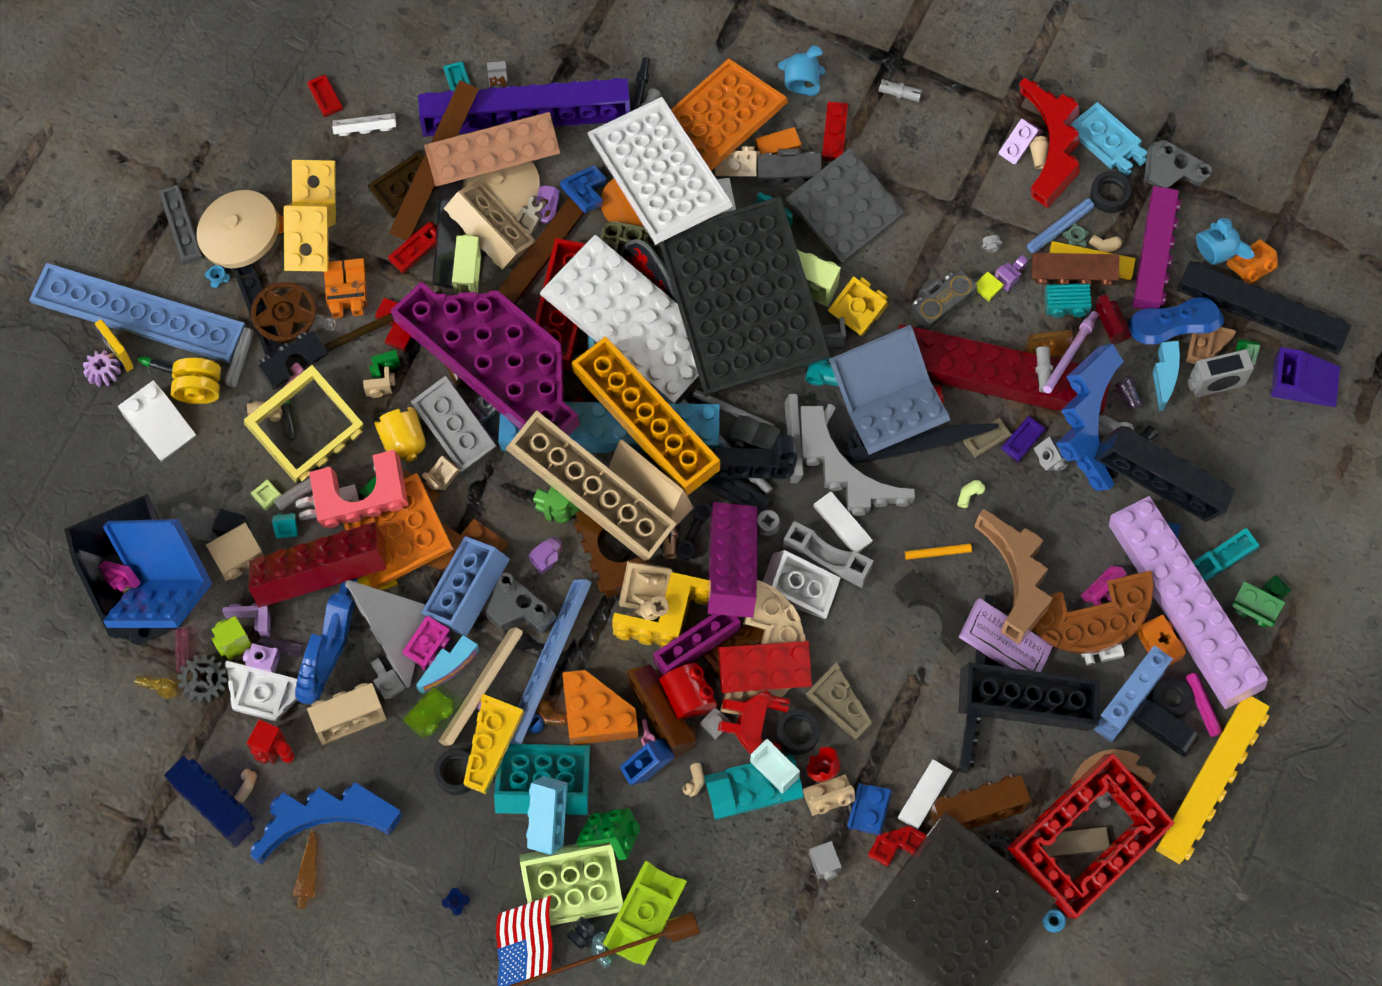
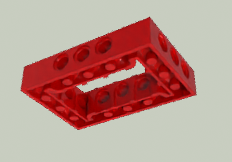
M1114 753L1104 754L1021 833L1007 849L1068 918L1077 919L1175 823ZM1108 792L1134 823L1075 880L1071 881V877L1054 862V857H1050L1043 850L1042 846L1053 844L1056 841L1055 838L1066 827H1071L1073 825L1072 821L1082 812H1086L1089 809L1088 806L1097 797L1103 796Z

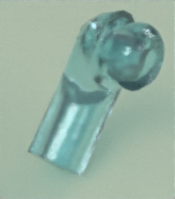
M605 932L596 933L592 938L591 953L593 956L605 952V946L603 945L607 936ZM609 955L597 959L604 968H607L613 962Z

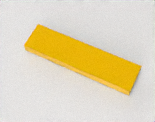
M1054 241L1051 242L1049 253L1112 254ZM1119 255V278L1132 279L1136 258Z

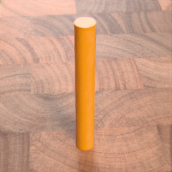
M969 543L905 551V559L972 552V546Z

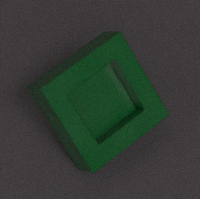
M1276 575L1261 588L1281 600L1292 590Z

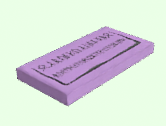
M977 599L959 638L1004 667L1041 672L1053 646L1031 631L1018 645L1001 633L1008 616L982 599Z

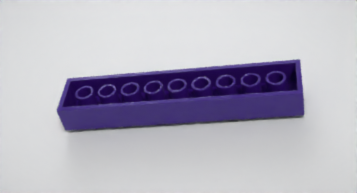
M594 79L586 82H553L547 85L531 84L520 87L509 86L507 88L489 87L487 89H480L459 134H468L550 112L553 127L608 123L630 112L628 79ZM453 90L440 93L426 92L418 94L419 118L423 137L434 136L452 98Z

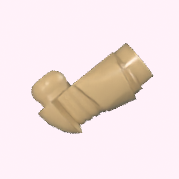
M254 401L247 403L248 416L265 402ZM281 406L268 416L272 422H277L281 419L283 414Z

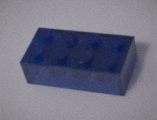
M183 756L164 774V777L190 805L236 848L255 829V826L252 824L254 818L241 804L237 807L238 803L226 789L220 791L222 788L209 773L205 776L206 772L196 760L192 758L189 761Z

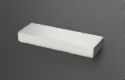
M829 492L814 503L813 507L851 551L859 553L872 544L873 540L832 492Z
M932 760L899 814L898 819L918 830L952 774V770Z

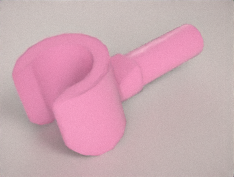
M299 363L294 364L290 368L293 376L286 385L305 371Z
M646 719L642 720L644 736L641 741L643 746L655 740L654 735L649 731Z

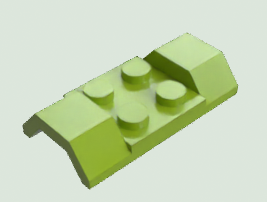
M645 861L603 945L611 950L663 932V926L667 924L666 920L670 918L687 881L658 870L651 863ZM659 938L617 952L616 954L636 964L645 966Z

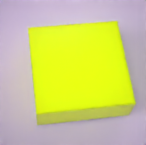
M989 272L975 283L978 286L976 292L988 302L1003 288V284Z

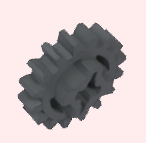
M203 654L202 659H198L197 655H194L193 662L186 659L187 667L180 666V671L183 674L177 675V679L183 681L178 684L179 689L185 688L182 695L187 696L189 694L191 702L197 698L199 704L202 703L203 699L211 703L212 696L218 699V691H225V687L221 684L227 683V678L222 677L227 674L226 669L220 670L222 662L220 661L215 664V657L212 656L210 660H207L206 654ZM199 665H206V666H208V667H207V668H201V667H199ZM190 672L193 679L187 684V676ZM217 674L218 681L216 686H214L212 678ZM198 675L201 677L206 676L207 683L203 681L198 682ZM205 690L206 693H198L196 691Z

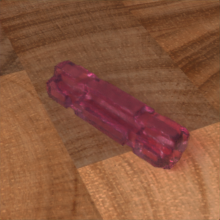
M185 628L175 630V638L177 640L175 641L177 672H181L180 666L187 667L185 660L189 659L188 631Z

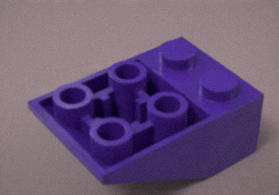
M1280 347L1274 360L1271 397L1336 407L1340 367L1304 351Z

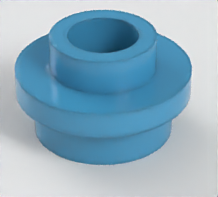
M1050 909L1043 915L1042 923L1046 930L1057 933L1065 927L1066 917L1060 910ZM1050 918H1056L1058 920V924L1052 925L1050 923Z

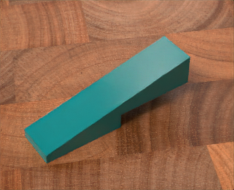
M1245 528L1192 563L1203 580L1207 582L1257 551L1259 544L1248 529Z

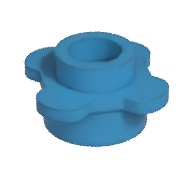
M215 265L205 272V277L210 280L211 287L218 288L221 283L230 280V275L226 274L224 267Z

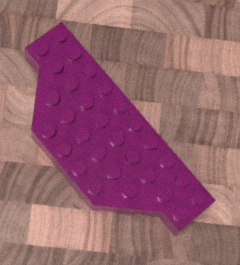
M421 281L390 310L394 322L517 428L521 429L536 410L568 436L580 425L578 414L564 403L563 352L561 344L499 291H489V293L477 294L476 292L458 293V295L436 294Z

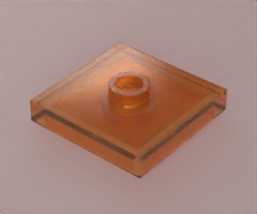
M1072 330L1031 334L1028 336L1024 352L1037 354L1036 348L1049 347L1050 357L1062 356L1071 345L1073 339Z

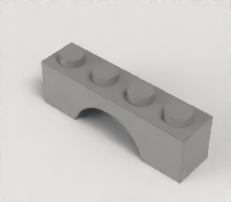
M795 521L792 523L783 541V549L861 588L872 570L874 560L856 551L848 552L837 549L821 540L813 530Z

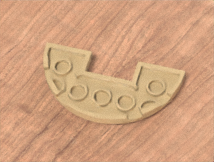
M757 580V599L753 618L745 617L743 624L764 629L761 644L805 641V634L800 622L801 619L794 606L790 604L780 591ZM791 688L771 689L768 691L773 696L782 697ZM763 690L725 693L723 700L729 699L744 702ZM721 706L720 712L739 714V712L722 709Z

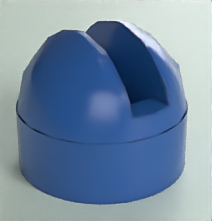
M534 714L528 731L538 734L544 729V720L540 715ZM536 719H539L533 727L530 726Z

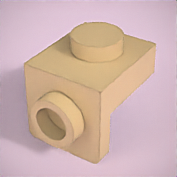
M389 366L384 367L385 378L363 380L366 397L379 398L383 395L392 394V386H395V375L390 373Z
M441 456L430 472H424L422 477L426 480L425 484L433 490H446L460 469L446 456Z

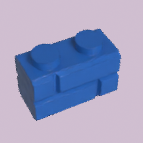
M662 738L646 743L642 749H639L620 766V769L628 783L632 786L649 780L675 757L666 740Z

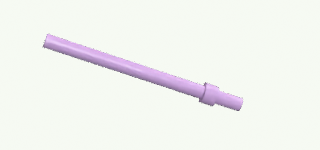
M1092 311L1088 318L1081 323L1080 331L1043 387L1046 393H1051L1087 334H1090L1094 329V323L1099 316L1096 311Z

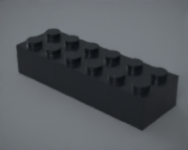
M1120 426L1105 435L1094 457V460L1205 522L1227 512L1236 490L1230 487L1226 481L1212 477L1208 471L1196 468L1191 465L1190 461L1173 455L1169 449L1157 446L1151 439L1139 436L1134 433L1133 429L1126 426Z
M968 662L960 669L958 713L1090 731L1099 722L1100 681Z

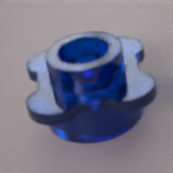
M452 888L447 897L442 900V906L449 908L455 916L461 915L464 906L470 903V898L459 892L458 888Z

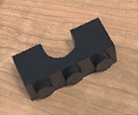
M304 331L296 337V342L291 345L289 342L278 348L279 353L274 356L269 354L259 361L261 364L258 365V370L272 390L291 378V374L286 368V362L291 357L302 358L309 367L327 355V350L314 331L310 333Z

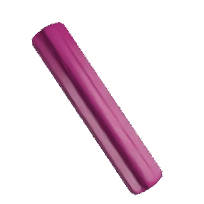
M1191 673L1187 675L1185 680L1192 690L1193 698L1209 735L1216 737L1222 734L1223 730L1198 674Z

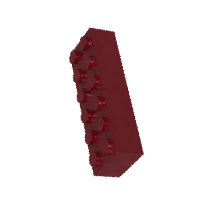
M373 522L350 530H343L327 537H320L311 542L301 543L285 550H278L265 556H258L249 560L248 589L258 608L385 570V539L377 523Z

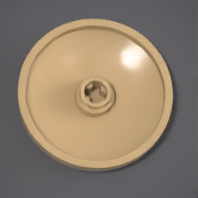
M530 161L463 179L462 189L479 181L516 219L522 206H528L529 198L534 195L537 196L540 180L535 165Z
M238 190L219 197L205 210L198 223L197 242L200 250L209 261L224 268H239L254 263L270 250L279 232L277 210L267 197L256 191Z

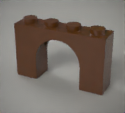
M583 511L576 512V521H573L576 533L582 534L583 540L581 545L584 553L589 552L591 560L588 562L592 573L596 572L599 579L596 580L600 593L604 592L606 598L621 594L627 561L613 562L605 558L598 546L601 538L608 531ZM637 557L629 560L631 562L653 565L651 559L644 561Z

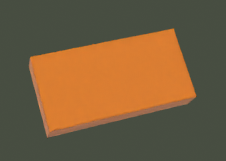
M795 127L755 138L760 155L765 153L778 154V149L801 148V142Z

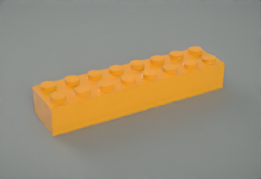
M606 336L572 362L573 373L660 469L685 491L687 496L720 470L719 458Z

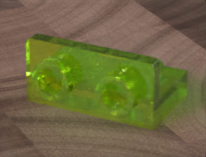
M433 687L404 717L403 722L424 739L427 735L431 736L437 730V724L442 719H447L452 714L453 701L450 698H446Z

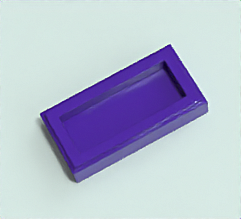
M1028 416L1005 442L1001 450L1019 462L1045 432L1046 428Z

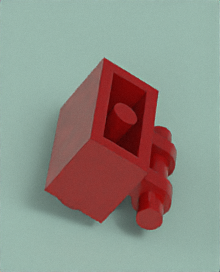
M259 719L246 743L250 753L254 755V759L262 764L269 762L274 765L278 756H280L284 763L288 764L292 763L295 758L291 747L285 743L287 740L280 728Z

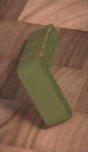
M609 221L603 226L600 239L618 254L619 250L627 242L631 241L628 239L630 237H637L638 240L646 242L656 255L662 252L659 243H649L653 240L645 227L616 221ZM611 232H613V233H616L617 235H615V236H609L608 234L611 233Z

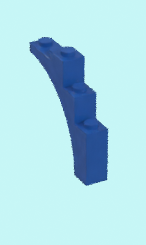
M1113 344L1099 346L1067 376L1072 389L1078 395L1061 410L1065 415L1066 421L1072 426V429L1056 443L1061 455L1067 461H1077L1078 467L1084 472L1089 480V484L1096 491L1109 490L1114 485L1106 466L1094 460L1100 445L1098 419L1101 401L1114 372L1124 362Z
M355 782L352 787L348 786L342 794V801L318 787L316 792L312 791L309 794L306 806L282 792L279 797L276 796L270 805L271 809L269 812L275 819L266 825L264 829L265 834L261 840L258 839L253 844L250 856L254 861L262 865L268 856L288 838L320 824L334 822L359 823L374 827L391 835L403 815L399 809Z

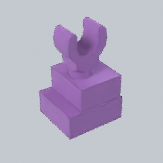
M1023 255L1016 260L1013 266L1007 262L996 271L995 278L1003 284V289L1007 292L1019 281L1020 271L1027 266L1026 263L1029 260Z

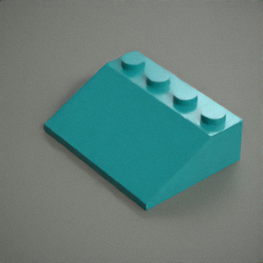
M509 744L496 772L494 790L495 813L528 814L531 783L545 776L568 783L565 815H588L590 745Z

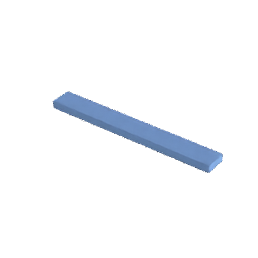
M587 579L573 580L518 705V708L523 709L525 713L510 744H521L592 583Z

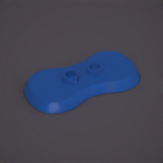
M1193 298L1171 308L1142 309L1130 318L1128 329L1132 337L1143 344H1159L1181 334L1213 332L1223 325L1224 317L1221 310L1212 300Z

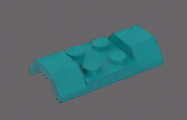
M785 755V757L797 768L793 755ZM752 763L704 775L714 820L804 798L800 776L782 794Z

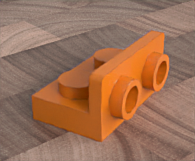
M1261 239L1250 245L1255 254L1253 258L1244 259L1236 254L1233 258L1227 260V266L1240 275L1241 279L1247 284L1257 281L1278 267L1277 251Z

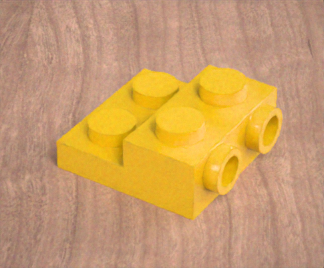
M853 276L828 311L838 319L844 317L845 324L863 337L875 320L877 321L889 306V303L886 301L888 297L880 290L874 292L869 288L871 284L862 277L858 280Z

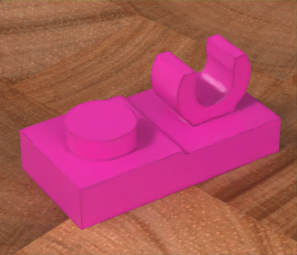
M104 561L99 566L103 573L102 577L114 590L118 588L120 591H123L127 586L137 588L141 584L129 566Z
M1110 566L1081 597L1086 602H1093L1094 606L1102 604V597L1106 601H1111L1110 594L1107 593L1109 591L1107 581L1124 577L1127 573L1122 567Z

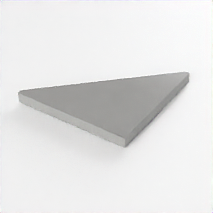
M350 580L346 581V588H349L361 614L367 619L372 633L378 643L382 645L394 671H397L403 686L409 688L415 662L404 656L402 651L425 619V616L421 614L425 604Z

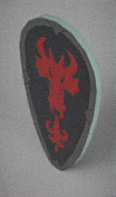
M638 239L627 242L623 246L620 256L675 301L676 297L670 277L653 249L646 242Z

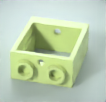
M470 234L457 236L452 277L454 295L466 292H476L478 294L481 250L478 237Z

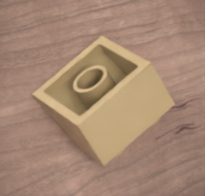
M246 523L206 544L226 581L238 578L243 571L249 569V560L258 556H264Z

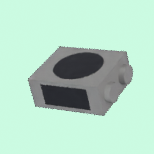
M1247 349L1197 361L1188 379L1190 391H1193L1197 398L1245 386L1254 369Z

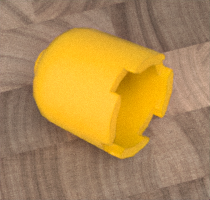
M408 407V411L400 412L399 409L382 415L380 417L381 422H374L385 450H394L399 455L400 461L404 460L405 463L416 460L417 455L423 451L426 445L418 415L413 407Z

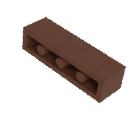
M1033 253L1031 280L1036 281V284L1042 285L1049 284V281H1057V284H1070V281H1079V284L1089 283L1092 285V282H1100L1101 286H1113V282H1118L1119 254Z

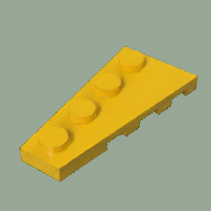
M482 694L476 732L472 740L471 755H469L464 778V785L484 794L487 793L525 713L523 709Z

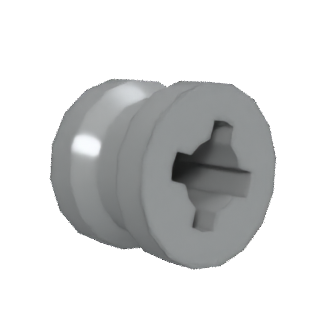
M765 510L759 514L757 519L758 532L766 537L777 533L779 517L774 511Z

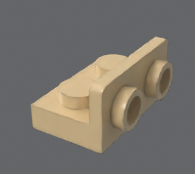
M742 147V151H733L715 167V176H758V155H760V151H754V147Z
M846 775L802 789L812 816L824 814L831 809L847 806L851 802L856 801L854 788L849 784Z

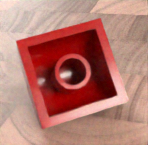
M690 663L675 668L659 679L678 719L708 714L717 707L713 697V690L708 686L703 676V669L697 663Z

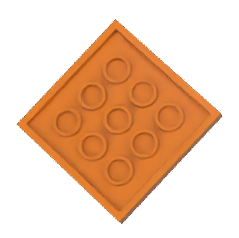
M417 473L404 479L408 506L403 507L399 511L382 512L377 517L367 516L360 518L359 521L354 523H343L345 529L350 530L363 524L376 522L385 539L386 569L366 575L372 588L378 589L454 550Z

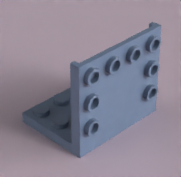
M911 325L829 359L849 416L868 454L877 452L950 421L949 415L929 379Z

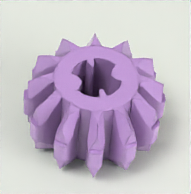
M95 350V356L87 355L89 362L83 363L85 368L83 373L88 378L89 383H96L97 386L101 387L103 383L109 386L110 380L117 382L115 375L121 374L119 368L121 364L116 359L115 354H108L105 350L99 354Z

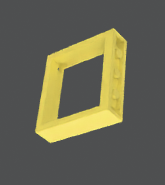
M313 365L244 419L245 426L295 483L309 478L311 470L316 466L321 468L329 461L327 457L332 453L338 454L346 447L345 443L349 439L355 440L358 438L363 429L362 421ZM315 380L351 421L352 425L296 470L261 430L258 424L311 381Z

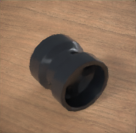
M580 916L576 921L575 929L570 928L565 935L578 948L583 949L587 945L586 939L594 937L598 931L588 920Z

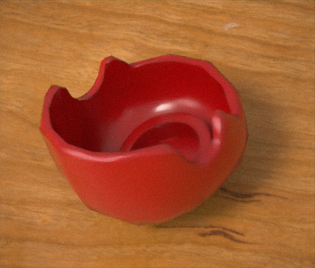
M821 747L817 756H810L806 770L811 779L823 783L837 776L841 766L836 750L832 747Z

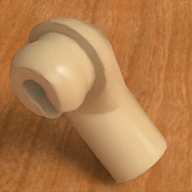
M1093 235L1089 244L1100 251L1109 253L1118 250L1122 245V240L1117 236L1103 240Z
M700 763L690 766L693 779L690 783L687 782L686 785H683V793L690 797L697 795L705 784Z

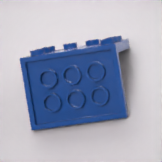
M179 519L107 521L103 526L106 534L123 564L131 568L141 584L137 588L131 587L121 597V600L103 620L107 628H178L213 584Z

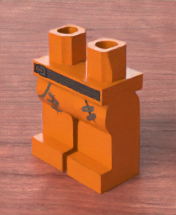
M363 258L344 260L346 283L342 261L329 262V271H324L326 302L334 319L344 317L343 309L350 308L353 316H363L365 307H368L366 266Z

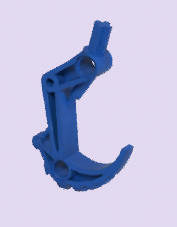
M355 578V579H352V580H350V581H353V582H356V583H357V580H358V579ZM342 582L338 593L331 594L329 597L322 636L311 634L295 687V698L301 703L313 704L320 699L324 686L346 646L354 609V600L351 598L352 594L349 588L347 589L345 586L346 582Z

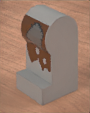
M488 62L489 87L507 88L506 62Z

